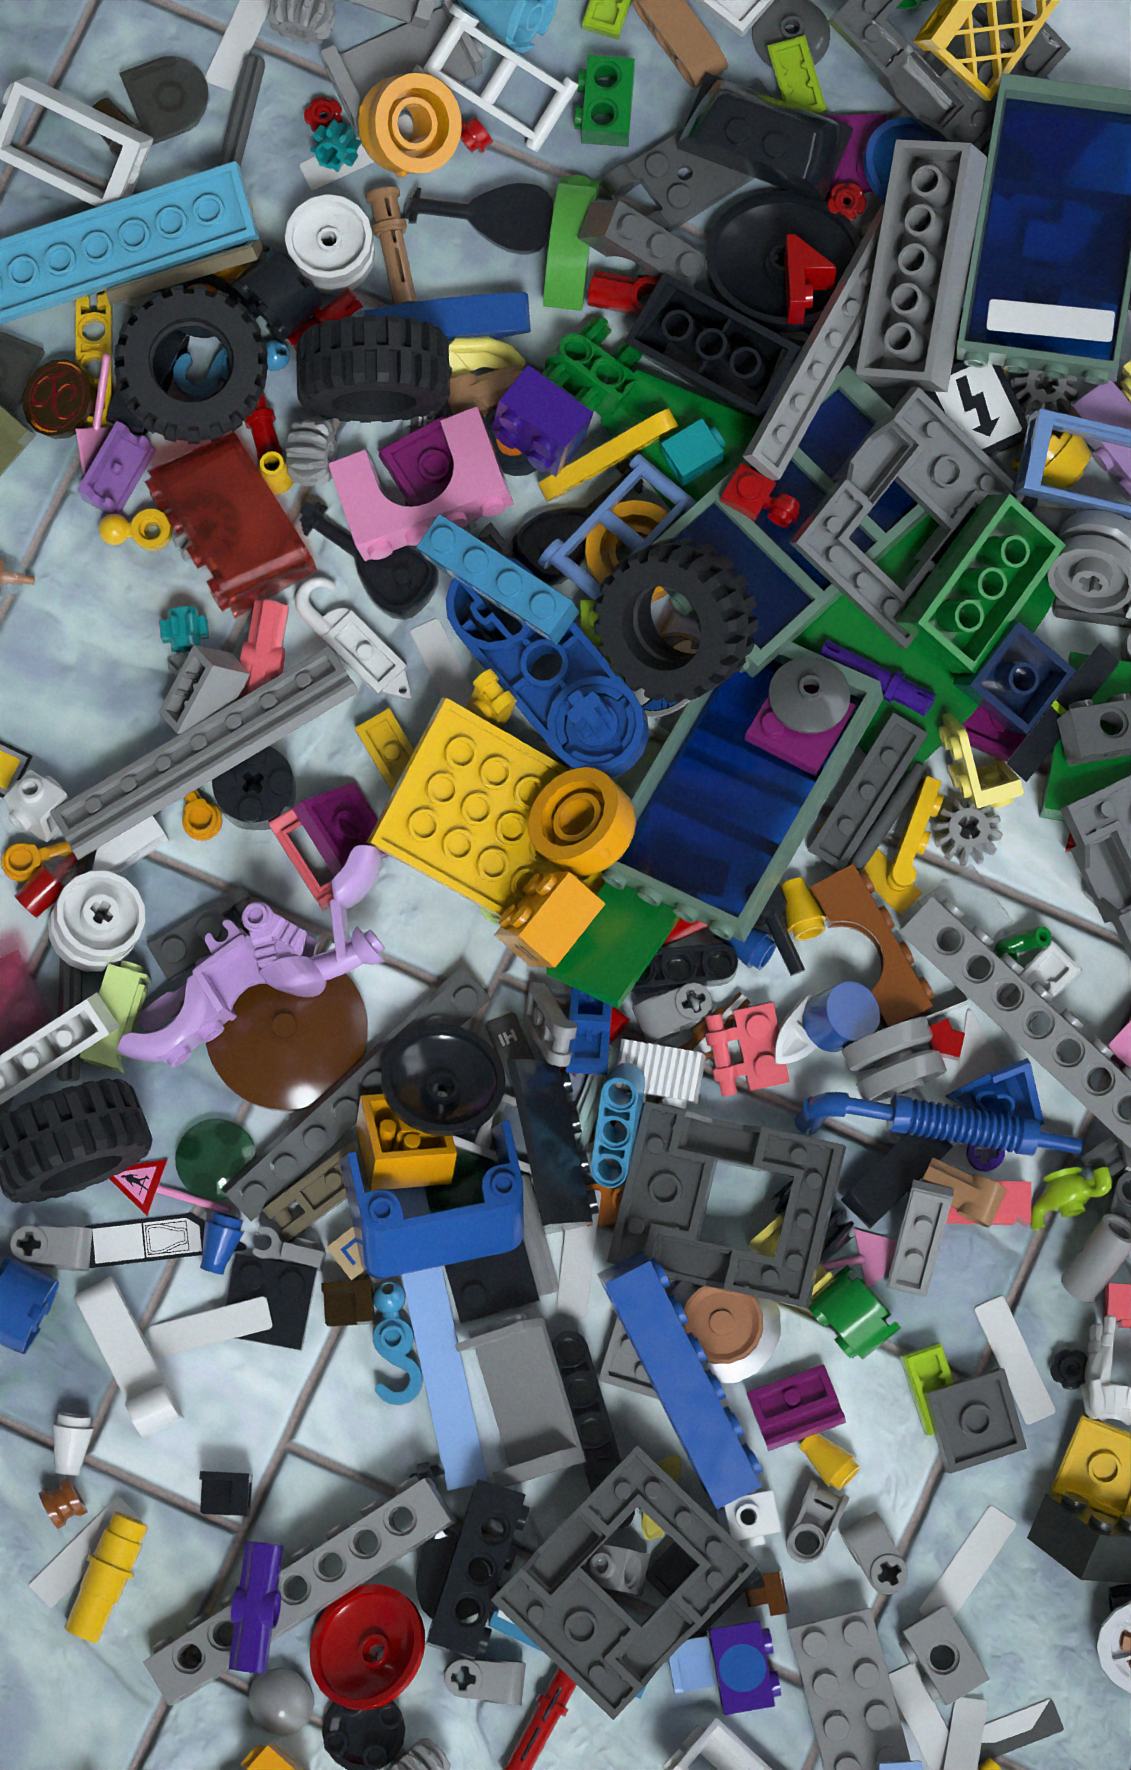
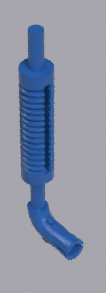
M825 1092L807 1098L802 1105V1110L795 1118V1126L802 1134H805L808 1128H810L809 1135L815 1134L827 1117H845L846 1114L886 1120L889 1132L901 1134L908 1132L909 1135L916 1133L918 1137L923 1135L925 1138H929L931 1136L932 1139L938 1138L941 1141L946 1138L947 1142L954 1141L955 1143H960L961 1141L964 1145L969 1143L970 1146H974L976 1144L977 1147L984 1146L987 1149L991 1147L993 1150L999 1148L1000 1151L1006 1150L1010 1153L1014 1150L1016 1154L1033 1156L1037 1147L1080 1154L1083 1140L1080 1137L1040 1131V1122L1037 1119L1025 1117L1019 1119L1017 1116L1011 1117L1008 1114L1003 1116L1002 1113H998L996 1115L995 1112L988 1114L985 1110L981 1112L979 1109H975L973 1111L972 1108L966 1109L963 1106L958 1109L957 1105L951 1107L949 1104H945L943 1106L940 1102L935 1104L934 1101H930L928 1103L927 1100L920 1102L917 1098L912 1100L911 1097L893 1095L890 1104L851 1098L846 1092Z

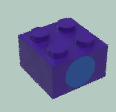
M527 365L499 400L492 431L495 432L496 438L504 446L510 449L516 448L525 454L529 463L541 472L548 471L556 477L583 444L594 412Z
M760 1621L708 1629L722 1713L730 1715L775 1707L774 1697L781 1696V1689L777 1670L769 1671L766 1655L774 1653L770 1629H761Z

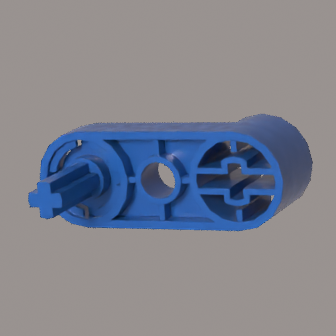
M506 557L518 566H520L521 568H523L524 570H526L527 572H529L530 574H532L533 576H535L532 573V571H530L518 560ZM455 578L452 579L446 596L447 618L455 633L485 670L492 668L499 677L498 684L505 692L509 690L517 699L515 706L561 761L570 769L583 767L599 769L610 778H614L631 769L645 751L649 738L648 717L634 692L619 675L616 676L609 668L611 665L575 622H572L557 645H554L517 619L515 620L522 629L519 633L512 636L495 614L490 611L479 597V594ZM470 610L474 618L494 642H487L471 619H467ZM551 653L562 657L561 670L554 678L541 681L533 677V666L539 657ZM567 715L568 717L566 719V729L564 731L565 717Z

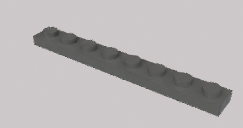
M461 966L221 1190L252 1222L268 1204L281 1195L356 1125L360 1096L383 1094L381 1087L382 1066L388 1051L398 1039L414 1029L428 1025L446 1024L461 1027L491 999L469 972Z

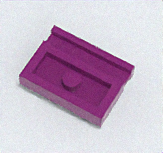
M824 1364L746 1393L768 1452L846 1423L845 1415Z

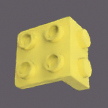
M950 712L942 715L944 726L938 728L939 735L945 751L950 750L953 764L948 765L949 775L954 788L959 787L963 798L968 797L978 809L988 805L991 807L1006 806L1011 804L1015 797L1024 795L1021 779L1003 760L975 767L965 728Z

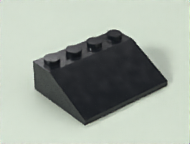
M514 1059L507 1061L544 1234L547 1235L593 1225L592 1215L598 1214L599 1209L595 1190H586L583 1174L591 1172L586 1149L577 1150L574 1134L582 1133L577 1108L568 1109L565 1094L573 1093L569 1073H566V1069L560 1070L559 1066L551 1065L543 1059Z

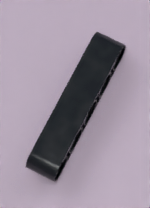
M564 1331L554 1338L552 1348L586 1462L583 1463L592 1493L601 1483L592 1474L594 1464L601 1459H607L617 1466L621 1462V1458L588 1344L585 1338L578 1332ZM567 1339L577 1341L582 1348L580 1357L573 1362L563 1361L558 1355L559 1345ZM578 1379L587 1380L593 1387L591 1398L585 1402H577L569 1394L570 1385ZM596 1419L604 1425L605 1434L601 1440L591 1443L582 1437L581 1427L585 1421ZM635 1510L615 1531L623 1530L631 1524Z

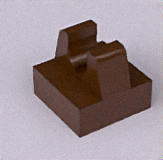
M782 1571L763 1574L765 1587L745 1591L748 1607L768 1604L770 1616L790 1613Z

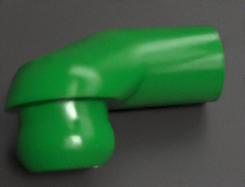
M1046 927L1023 930L999 940L995 945L994 952H997L1000 957L1007 953L1014 960L1018 961L1017 953L1048 946L1051 942V933Z

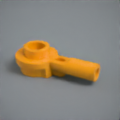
M198 789L184 796L186 806L184 807L185 812L182 824L188 836L197 841H207L217 836L223 823L222 814L217 806L202 799Z
M67 841L39 849L34 844L19 842L10 845L4 851L1 864L8 878L19 883L27 882L42 864L72 856L74 852Z

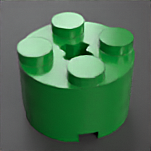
M847 1264L811 1297L813 1302L809 1305V1310L822 1326L825 1325L827 1327L831 1323L839 1333L834 1339L835 1342L849 1358L853 1359L858 1355L864 1360L900 1330L901 1326L896 1321L891 1325L887 1323L886 1319L892 1314L862 1278L856 1277L852 1280L849 1277L855 1270Z

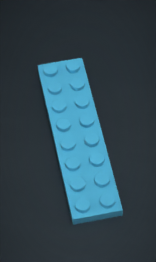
M233 161L0 239V325L107 290L109 287L175 267L181 263L209 256L211 253L223 249L227 250L246 244L251 240H258V231L238 163Z

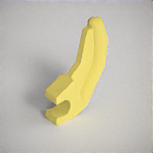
M489 336L458 337L449 340L450 379L459 375L469 374L471 371L481 367L499 370L517 364L519 370H522L526 363L525 359L512 345Z

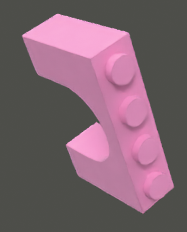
M478 406L440 420L453 457L454 469L451 481L444 492L427 504L409 507L395 504L387 499L375 465L366 450L328 463L355 546L364 561L383 559L391 555L393 550L407 545H418L439 514L460 528H463L469 521L483 516H496L502 513L506 507L514 505L488 427Z

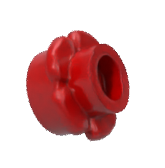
M317 97L310 102V107L305 109L304 119L307 124H310L311 130L316 132L320 125L328 128L332 120L342 123V117L340 116L342 108L334 99L327 100L326 97ZM322 112L327 113V116L325 118L320 117V114Z
M473 117L466 123L462 120L463 130L461 131L460 139L471 153L477 149L480 153L486 152L485 148L493 143L485 128L476 117Z
M852 182L848 185L839 183L830 191L831 198L827 202L830 212L834 214L841 212V215H845L850 221H853L858 214L860 215L865 211L867 200L863 197V189L858 184ZM845 198H849L851 200V203L849 205H845L843 203V200Z

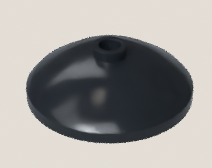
M436 1024L414 1029L403 1035L393 1044L382 1066L381 1087L384 1098L392 1112L408 1126L431 1135L455 1136L479 1128L496 1113L504 1095L505 1072L498 1054L482 1037L462 1027ZM437 1091H442L446 1093L447 1096L440 1097L435 1095L434 1093Z

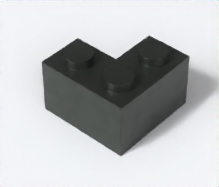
M1066 1491L1064 1495L1045 1494L1027 1539L1080 1580L1131 1583V1516L1121 1514L1120 1517H1109L1095 1512L1087 1506L1088 1501L1084 1497L1074 1492Z

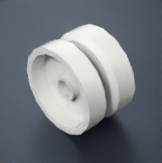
M326 194L310 198L296 208L287 222L285 241L290 262L302 273L300 278L304 281L306 287L312 284L318 294L335 296L344 292L346 288L352 291L361 285L373 269L375 247L369 219L359 205L345 197Z
M89 871L74 877L60 893L48 920L49 939L56 954L68 965L85 972H103L107 969L108 964L118 966L120 961H123L132 951L145 925V905L138 890L126 878L109 871Z

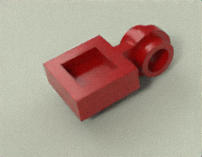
M742 463L720 499V502L754 521L757 519L762 508L769 511L768 518L776 525L788 528L790 524L796 523L800 516L799 508L801 505L796 499L783 493L779 494L778 498H771L770 495L775 488L776 482Z

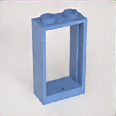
M1041 408L1031 413L1014 493L1085 510H1104L1131 520V505L1041 484L1052 430L1131 448V430Z

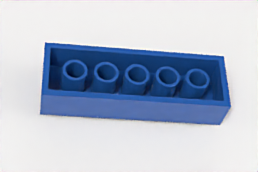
M639 1252L597 1273L706 1496L716 1510L762 1487L756 1475L762 1473L763 1470L752 1449L750 1450L747 1443L741 1445L738 1440L739 1437L745 1435L734 1412H731L728 1406L722 1407L720 1400L726 1398V1395L717 1377L712 1374L710 1369L704 1371L701 1365L702 1362L708 1360L704 1350L692 1332L686 1334L683 1325L689 1323L680 1302L675 1299L674 1295L668 1297L664 1290L665 1287L670 1285V1282L661 1264L657 1262L655 1257L649 1260L642 1252Z

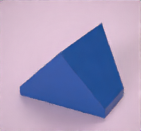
M1028 1058L990 1072L945 1095V1097L966 1109L972 1108L973 1111L979 1109L981 1112L985 1110L988 1114L995 1112L996 1115L1002 1113L1003 1116L1008 1114L1011 1117L1017 1116L1019 1119L1021 1117L1037 1119L1040 1122V1126L1044 1125L1032 1066Z

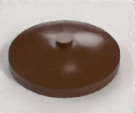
M346 973L327 980L324 991L314 997L296 996L279 991L268 984H257L247 988L234 1003L233 1009L238 1017L233 1021L229 1020L223 1025V1032L215 1039L206 1042L208 1055L216 1072L224 1083L239 1097L253 1105L268 1110L281 1112L308 1109L364 1057L368 1042V1018L361 995Z

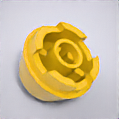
M1052 430L1041 484L1060 489L1070 488L1083 476V469L1091 458V452L1084 437ZM1015 459L1011 462V467L1018 473L1020 462Z

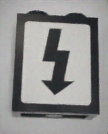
M958 360L959 363L951 368L948 392L924 391L989 458L1025 441L1028 422L1000 365L988 364L985 368H975L965 365L964 360Z

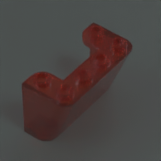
M234 432L147 470L150 478L144 482L150 491L149 494L159 511H169V513L165 514V517L175 534L178 536L184 532L191 543L185 549L196 568L199 569L205 566L210 574L211 579L206 581L221 612L229 609L234 619L253 609L255 600H268L317 571L315 562Z

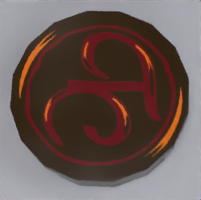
M67 359L51 360L39 367L30 377L23 393V411L27 422L36 432L53 439H65L75 435L76 428H84L88 424L85 421L90 413L94 414L98 389L94 377L81 365Z

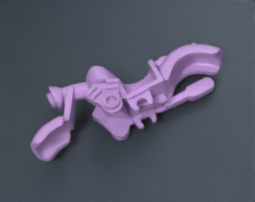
M355 846L350 852L345 866L332 879L334 899L330 900L335 948L316 955L317 947L320 944L318 940L307 935L306 931L290 923L281 915L275 914L273 909L264 902L255 901L248 904L243 910L242 921L244 927L249 930L250 936L245 930L238 928L231 920H224L222 923L228 930L226 940L217 942L211 933L206 934L205 942L211 954L195 962L197 967L192 970L193 975L187 979V983L174 993L166 992L139 1013L138 1022L147 1032L153 1033L139 1034L130 1032L123 1035L118 1044V1052L137 1061L167 1063L172 1068L177 1067L192 1055L191 1051L203 1041L209 1042L223 1032V1025L229 1020L233 1021L238 1017L233 1009V1005L239 995L247 988L257 984H268L279 991L292 995L314 997L324 991L327 980L343 975L362 964L373 965L385 962L380 954L385 947L371 929L364 933L356 926L350 939L346 909L353 907L361 901L373 887L381 869L383 853L374 846ZM175 1016H177L176 1019H175L171 1024H169L166 1028L157 1031V1030L160 1029L162 1026H164L166 1023H168L171 1019H173Z

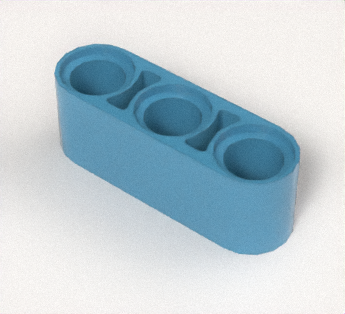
M630 1063L617 1065L610 1072L601 1091L591 1174L599 1185L606 1188L617 1187L625 1181L640 1125L645 1091V1076L642 1070ZM623 1082L627 1084L632 1092H621L617 1089L615 1083ZM617 1120L622 1122L627 1130L619 1131L615 1129L610 1121ZM605 1158L617 1160L621 1168L609 1166Z

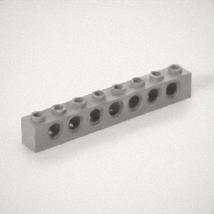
M932 896L899 933L1131 1149V1120L1125 1119L1121 1113L1122 1102L1126 1098L1131 1097V1067L1126 1065L1121 1070L1110 1059L1114 1052L1096 1036L1090 1041L1079 1030L1084 1024L1067 1008L1060 1013L1049 1002L1054 996L1038 981L1030 985L1019 975L1024 968L1009 954L1005 953L1000 957L990 948L994 940L976 925L972 930L960 920L964 915L963 911L946 897L941 902ZM956 929L961 937L960 945L957 949L947 952L941 944L942 936L946 931ZM979 957H986L991 965L989 974L983 979H975L971 973V965ZM1014 984L1020 990V1000L1013 1007H1005L1001 1002V992L1006 986ZM1045 1012L1050 1017L1051 1026L1045 1034L1035 1035L1030 1027L1031 1019L1035 1014ZM1075 1040L1081 1047V1055L1074 1063H1065L1060 1055L1061 1047L1065 1042ZM1105 1068L1111 1075V1084L1105 1091L1097 1092L1091 1086L1090 1078L1095 1070Z
M417 1476L406 1480L395 1488L398 1495L384 1504L382 1499L376 1500L360 1511L363 1518L350 1527L347 1522H343L327 1532L325 1536L328 1541L315 1550L310 1544L290 1557L293 1564L282 1570L279 1576L278 1590L281 1592V1610L278 1624L275 1629H272L271 1643L457 1522L432 1479L423 1478L419 1481ZM402 1507L408 1508L413 1515V1523L406 1531L399 1530L394 1523L395 1513ZM366 1530L373 1531L378 1539L377 1548L371 1554L364 1553L359 1545L360 1536ZM331 1553L338 1554L343 1563L342 1570L336 1577L327 1574L324 1568L325 1559ZM296 1576H301L307 1583V1593L300 1600L295 1599L289 1590L290 1582ZM234 1594L220 1603L223 1610L209 1618L207 1613H204L185 1625L188 1632L174 1641L173 1637L169 1636L150 1648L153 1655L143 1661L168 1705L180 1703L230 1670L231 1645H226L221 1640L220 1628L225 1622H231V1605ZM192 1644L196 1645L202 1653L201 1663L196 1668L190 1667L185 1661V1651Z

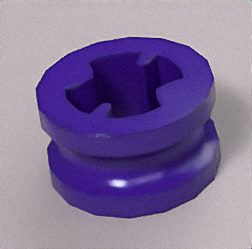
M976 1144L974 1146L968 1145L966 1149L968 1163L974 1169L981 1172L994 1170L1003 1162L1005 1157V1151H1000L998 1148L996 1150V1158H990L986 1164H983L978 1160L981 1155L975 1156Z

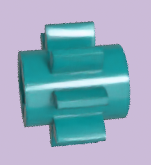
M332 120L328 128L322 125L318 127L313 135L315 142L311 146L310 152L315 153L320 166L334 169L336 172L340 171L344 163L352 167L359 156L356 151L361 145V140L356 139L351 125L348 126Z
M180 606L171 608L167 611L168 620H159L162 642L164 644L170 643L172 652H190L193 645L201 646L200 639H209L208 619H206V615L198 616L197 607Z

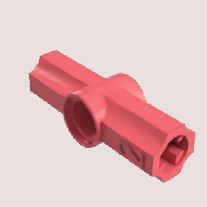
M271 600L254 601L248 642H244L240 657V663L250 673V676L245 683L244 689L238 696V700L283 673L285 661L283 643L289 614L288 605Z

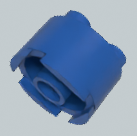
M6 1256L0 1265V1345L15 1352L26 1354L41 1330L39 1325L44 1315H48L59 1288V1282L52 1276L9 1256Z

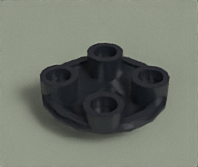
M394 1700L370 1710L348 1709L332 1702L323 1721L322 1736L324 1748L335 1763L347 1770H380L396 1758L403 1746L406 1727L402 1712Z

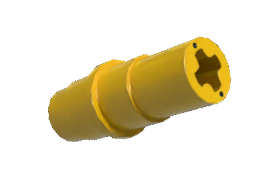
M115 1511L108 1527L102 1533L94 1554L90 1553L87 1557V1561L90 1563L79 1586L81 1588L64 1626L66 1631L87 1641L99 1642L115 1603H118L127 1580L133 1579L135 1575L132 1569L143 1546L142 1541L149 1527L147 1524Z

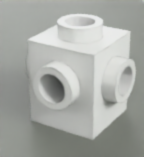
M29 770L20 780L15 781L3 797L9 811V821L22 832L29 830L46 842L60 830L50 812L69 801L66 792L63 791V788L56 780L50 776L43 778L32 770Z
M754 1490L723 1506L724 1509L716 1511L719 1525L733 1539L740 1541V1545L743 1548L766 1544L765 1535L781 1532L773 1490L756 1494ZM743 1510H751L754 1513L755 1520L752 1525H745L741 1521L740 1514Z

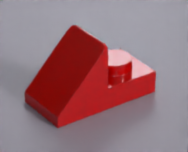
M787 234L784 251L787 324H803L805 308H812L813 290H832L834 288L836 267L797 235Z

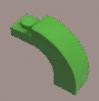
M582 175L561 176L556 191L547 255L543 306L582 311L587 285L590 246L577 237L591 202H598L600 180L589 179Z

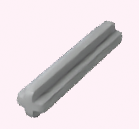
M522 1175L524 1201L523 1241L537 1292L543 1296L558 1291L559 1285L530 1177Z

